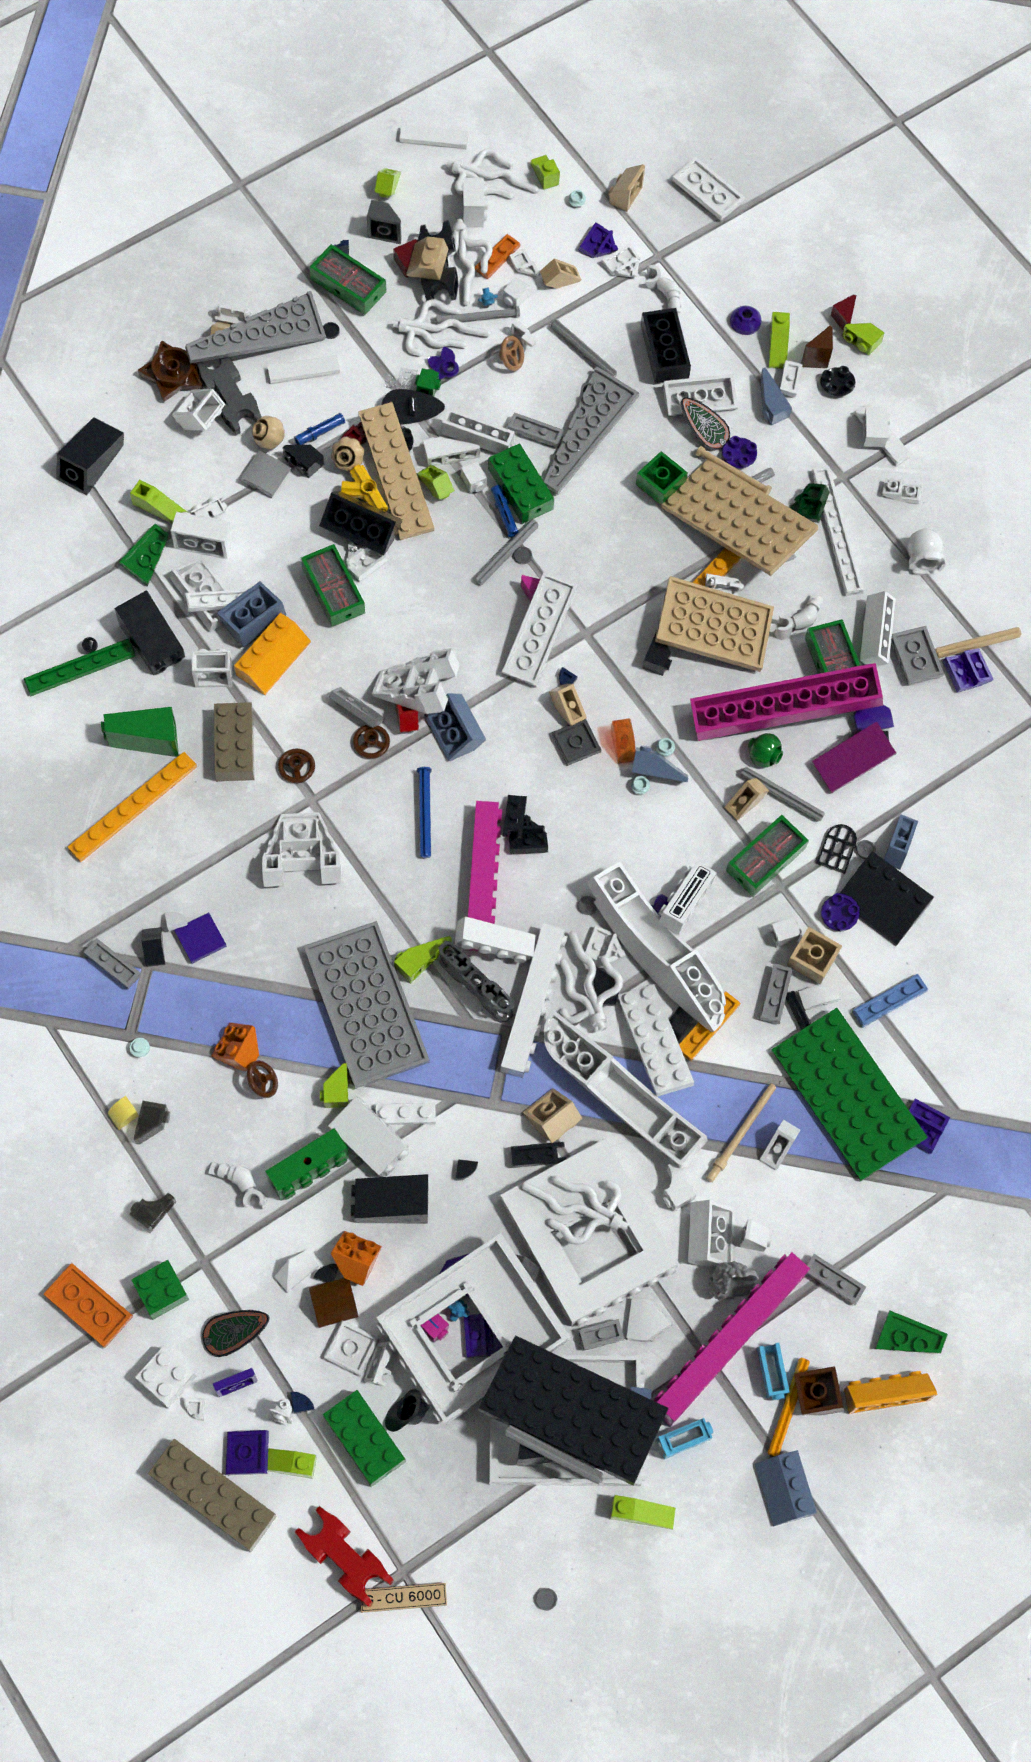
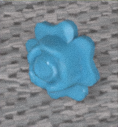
M489 287L483 288V294L477 300L482 302L483 306L494 304V298H497L498 295H493Z
M457 1300L447 1308L451 1312L449 1318L452 1321H457L458 1317H468L470 1312L467 1310V1304L462 1300Z

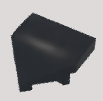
M526 814L522 839L518 838V832H511L509 834L510 854L548 852L545 826L536 824Z

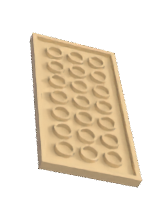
M708 459L687 478L686 482L672 496L661 504L662 509L769 576H772L818 531V525Z

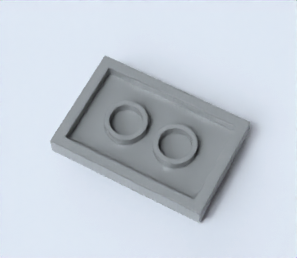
M926 626L892 634L891 641L908 685L943 677L944 672Z

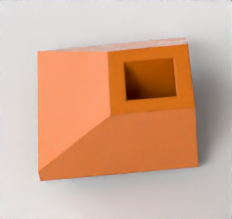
M230 1022L225 1028L220 1041L216 1044L212 1057L238 1070L247 1071L248 1066L253 1061H256L259 1056L255 1027Z
M344 1231L333 1248L331 1255L345 1279L363 1286L372 1271L382 1246L373 1241L363 1239L354 1233Z

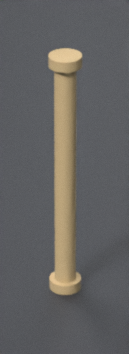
M700 446L698 448L696 456H702L718 464L767 495L771 492V486L760 483L707 452L704 447Z

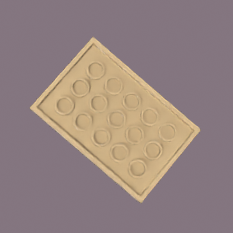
M670 576L667 582L655 642L761 672L774 606Z

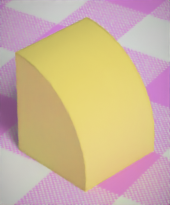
M126 1096L117 1101L108 1111L109 1117L118 1130L139 1117Z

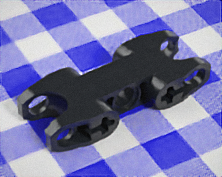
M449 220L443 221L442 230L436 235L429 234L426 224L420 226L418 242L427 236L444 238L449 249L448 253L456 252L455 239ZM448 253L440 280L421 278L426 301L434 299L437 291L442 289L448 290L451 301L457 298L458 274L456 267L449 268Z

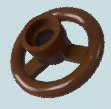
M364 725L355 732L353 737L355 751L360 756L368 759L381 757L390 746L389 734L379 725L374 728ZM376 731L383 735L384 743L379 741V735ZM365 732L364 743L359 746L358 739ZM376 746L378 748H381V750L376 753H367L364 751L368 747Z
M299 748L290 749L280 757L278 771L286 781L302 783L313 775L315 760L306 750ZM309 762V771L301 777L300 770L304 764ZM283 764L290 766L294 771L295 778L285 773Z
M260 1060L253 1061L248 1066L247 1081L252 1091L262 1098L274 1096L278 1089V1079L273 1068ZM256 1067H263L269 1074L261 1073ZM272 1080V1088L269 1092H266V1084Z

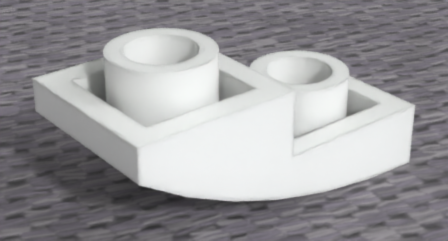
M885 478L882 494L894 500L919 504L922 487L921 485L904 484L901 479Z

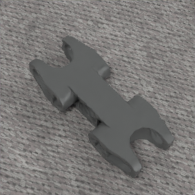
M228 357L219 358L221 365L213 370L208 369L202 362L198 363L197 369L203 387L205 389H213L226 404L222 408L220 415L225 424L236 435L241 433L239 420L248 417L256 423L262 417L257 401L252 393L242 395L236 385V382L240 381L241 377L236 366Z
M445 941L438 947L440 965L455 981L462 983L481 1001V1005L492 1016L505 1023L513 1017L512 1009L514 1004L511 997L496 982L489 980L471 962V959L464 951L450 941ZM449 946L454 949V952L451 950H445L443 952V949ZM479 979L481 983L474 985L471 983V980ZM498 1012L501 1013V1014H508V1015H507L506 1017H501V1016L498 1015Z

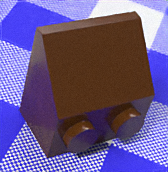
M835 1366L794 1373L802 1416L844 1412Z

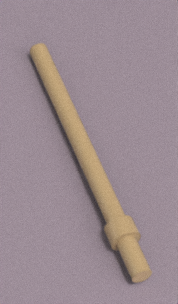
M769 1084L721 1157H717L713 1163L714 1167L706 1177L708 1181L713 1183L719 1172L725 1169L728 1159L776 1090L775 1085Z

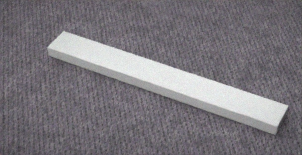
M830 467L812 469L811 473L814 483L825 484L830 491L823 510V517L845 596L863 594V585Z

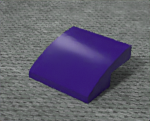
M979 648L966 650L961 655L946 657L943 660V664L957 692L976 688L994 680Z
M914 1099L909 1111L928 1137L918 1144L917 1147L932 1154L950 1117Z
M482 1314L464 1317L467 1358L490 1357L491 1354L503 1348Z

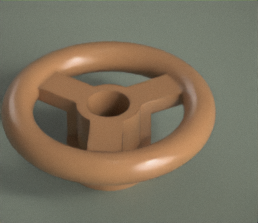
M507 336L502 341L499 351L501 361L510 371L519 370L524 362L523 346L515 336ZM509 341H513L512 347H506ZM517 348H518V351H519V360H517V357H516V356H517V352H516Z

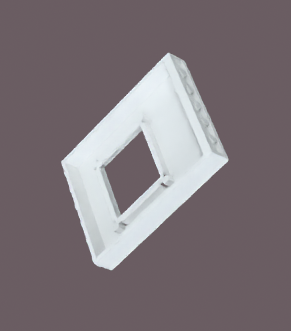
M606 1138L525 1181L553 1196L558 1205L562 1207L581 1204L592 1210L594 1209L585 1192L569 1191L555 1184L552 1181L553 1176L557 1175L573 1184L583 1183L589 1185L594 1189L599 1203L604 1207L608 1206V1201L611 1200L614 1194L611 1189L605 1186V1182L611 1180L619 1185L622 1195L614 1212L624 1216L623 1221L629 1224L624 1232L636 1253L582 1283L555 1236L560 1231L550 1227L548 1220L554 1219L569 1227L588 1216L580 1212L567 1215L558 1214L550 1208L546 1201L521 1188L522 1183L500 1195V1201L536 1265L541 1268L540 1272L571 1326L575 1324L581 1326L588 1321L587 1318L593 1314L595 1317L606 1311L605 1308L611 1304L613 1307L624 1301L623 1298L625 1296H635L641 1292L640 1288L645 1285L650 1287L659 1282L658 1278L663 1275L669 1277L676 1272V1268L679 1265Z
M501 1233L376 1317L379 1321L376 1324L382 1334L387 1333L390 1338L387 1341L394 1352L398 1350L402 1356L399 1361L405 1370L409 1368L413 1373L410 1378L416 1387L421 1386L424 1390V1393L421 1395L428 1405L432 1403L436 1410L433 1413L439 1422L444 1421L446 1425L483 1400L505 1356L504 1353L508 1351L515 1335L550 1352H553L571 1339ZM468 1293L503 1348L455 1380L420 1325Z
M558 1355L628 1389L631 1387L644 1388V1383H641L640 1374H644V1362H640V1356ZM490 1417L489 1485L633 1486L589 1464L587 1465L603 1473L599 1484L582 1477L556 1462L517 1466L520 1444L504 1435L508 1425ZM645 1468L641 1469L634 1486H641L642 1481H645Z

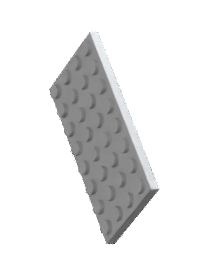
M377 921L303 946L355 1089L430 1063Z

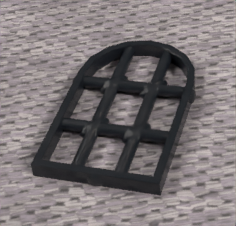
M838 824L830 828L826 834L816 864L845 874L856 847L857 836L851 827ZM838 828L836 835H829L833 829ZM841 828L849 830L844 840L838 838ZM851 833L854 836V843L848 841ZM828 837L834 839L829 850L824 848ZM838 841L844 843L839 854L833 852ZM851 845L853 848L850 856H844L843 853L846 846ZM823 851L829 853L826 863L820 862ZM833 855L839 857L835 867L828 865ZM841 859L848 860L845 870L838 868Z

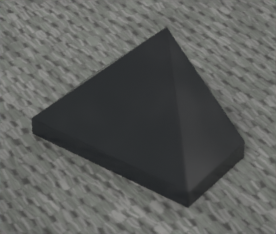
M596 967V975L593 981L595 993L598 997L604 991L614 987L615 980L606 973L604 968ZM619 992L605 1000L603 1006H615Z
M680 1006L669 1019L677 1041H679L694 1020Z

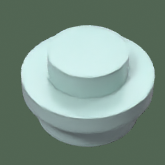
M574 190L569 195V203L572 206L580 207L585 204L586 197L582 191Z
M663 738L657 742L656 750L662 756H670L675 750V744L671 739Z
M638 776L632 780L631 788L636 794L642 795L649 791L650 782L647 778Z
M136 1038L131 1042L130 1051L133 1056L140 1058L149 1053L150 1045L146 1039Z

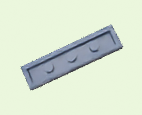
M916 974L855 1008L852 1013L863 1028L926 993L928 988L920 976Z

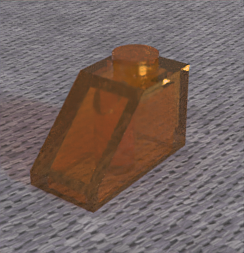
M631 719L612 721L610 731L618 764L633 762L636 749Z

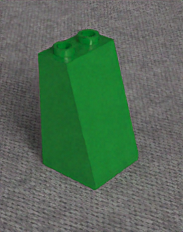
M172 707L103 714L104 721H101V731L104 735V740H108L110 747L173 757L179 756L176 721Z

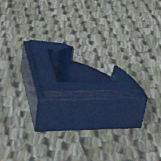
M342 240L339 244L334 245L349 255V240Z
M562 667L559 674L560 686L563 684H574L578 676Z
M291 1392L294 1414L315 1410L312 1401L306 1395L299 1392Z

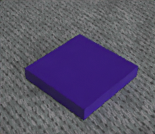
M209 912L188 922L186 926L174 929L192 964L227 947Z
M253 1368L215 1382L213 1386L218 1397H222L257 1383L258 1380Z
M268 1430L227 1432L225 1475L267 1474Z

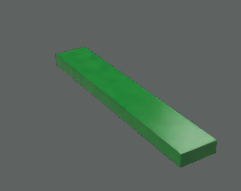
M128 638L25 677L24 681L30 695L34 696L136 657V654Z

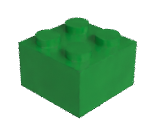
M660 451L637 473L636 485L661 505L686 482L688 472Z
M169 1260L131 1279L152 1320L189 1300Z

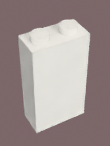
M355 1097L328 1125L331 1129L335 1128L342 1140L379 1176H388L395 1169L394 1164L398 1160L402 1161L409 1154L408 1150L410 1147L358 1097Z

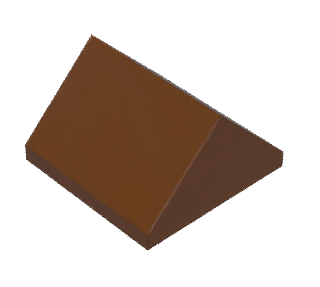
M828 326L806 344L801 361L802 367L828 368L833 350L832 326Z
M342 1278L309 1287L319 1328L342 1322V1320L346 1321L359 1317L349 1280Z

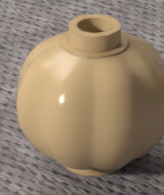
M263 416L254 424L252 434L255 443L259 447L272 450L282 443L285 430L278 418Z
M343 437L333 444L331 459L338 469L350 471L354 466L363 463L364 449L357 439Z

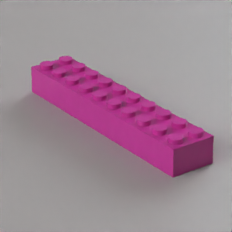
M876 663L691 698L690 701L697 739L701 741L883 706V695Z
M793 1252L789 1256L784 1254L774 1266L776 1270L773 1271L771 1269L761 1281L762 1286L757 1284L748 1295L749 1300L744 1299L737 1306V1309L734 1311L736 1313L735 1316L730 1314L721 1325L723 1329L721 1331L717 1329L710 1336V1339L707 1341L709 1345L703 1344L694 1355L695 1360L692 1361L690 1359L680 1371L682 1375L679 1377L676 1374L668 1383V1390L666 1392L662 1390L655 1397V1402L669 1408L663 1421L670 1427L811 1269Z

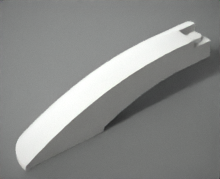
M621 862L594 876L587 882V885L597 898L594 904L614 933L617 934L622 944L646 973L681 1008L710 1032H714L724 1020L726 1000L719 982L696 949L693 950L675 932L659 924L661 917L642 895Z
M552 1010L544 1026V1043L552 1059L644 1139L681 1168L687 1167L708 1141L707 1136L645 1087L616 1061L611 1054Z

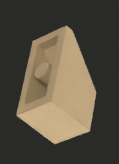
M555 258L540 270L543 283L556 289L578 283L582 280L576 266Z
M563 684L549 691L555 709L570 726L587 718L574 684Z
M757 778L748 780L727 803L725 808L736 820H739L753 809L769 790Z

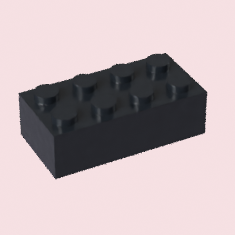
M670 308L643 312L640 325L654 382L661 383L670 380L688 379L691 364L677 309Z

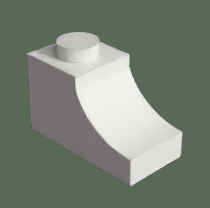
M672 1162L666 1169L670 1178V1186L665 1190L663 1200L667 1207H672L675 1212L693 1201L696 1193L678 1165Z

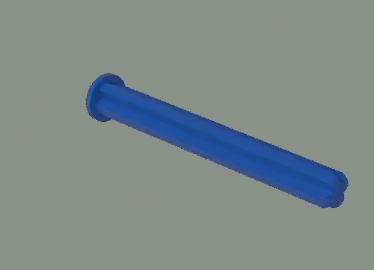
M430 767L417 768V773H419L420 857L422 858L431 857L430 773L432 769Z

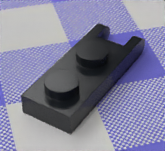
M508 795L503 837H507L508 832H518V838L522 839L527 796Z
M564 1142L511 1146L513 1168L559 1164L566 1160V1157L558 1158L557 1148L565 1147Z

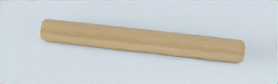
M1019 627L937 647L935 651L938 658H942L966 650L1021 637L1022 633Z

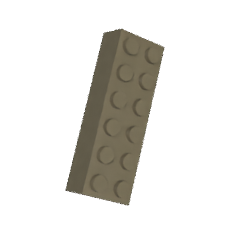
M176 1439L172 1440L148 1472L150 1477L250 1552L253 1551L277 1517L274 1512Z

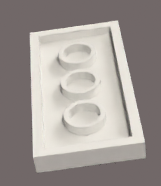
M697 157L672 177L673 182L721 221L745 200L742 194Z

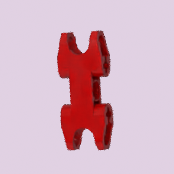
M319 1506L316 1512L323 1520L321 1532L317 1535H309L298 1528L295 1533L301 1539L307 1551L320 1564L329 1557L344 1572L337 1581L351 1596L357 1598L370 1608L373 1602L365 1592V1585L368 1580L378 1577L389 1585L394 1580L385 1570L381 1561L369 1549L359 1556L344 1541L351 1531L336 1516Z

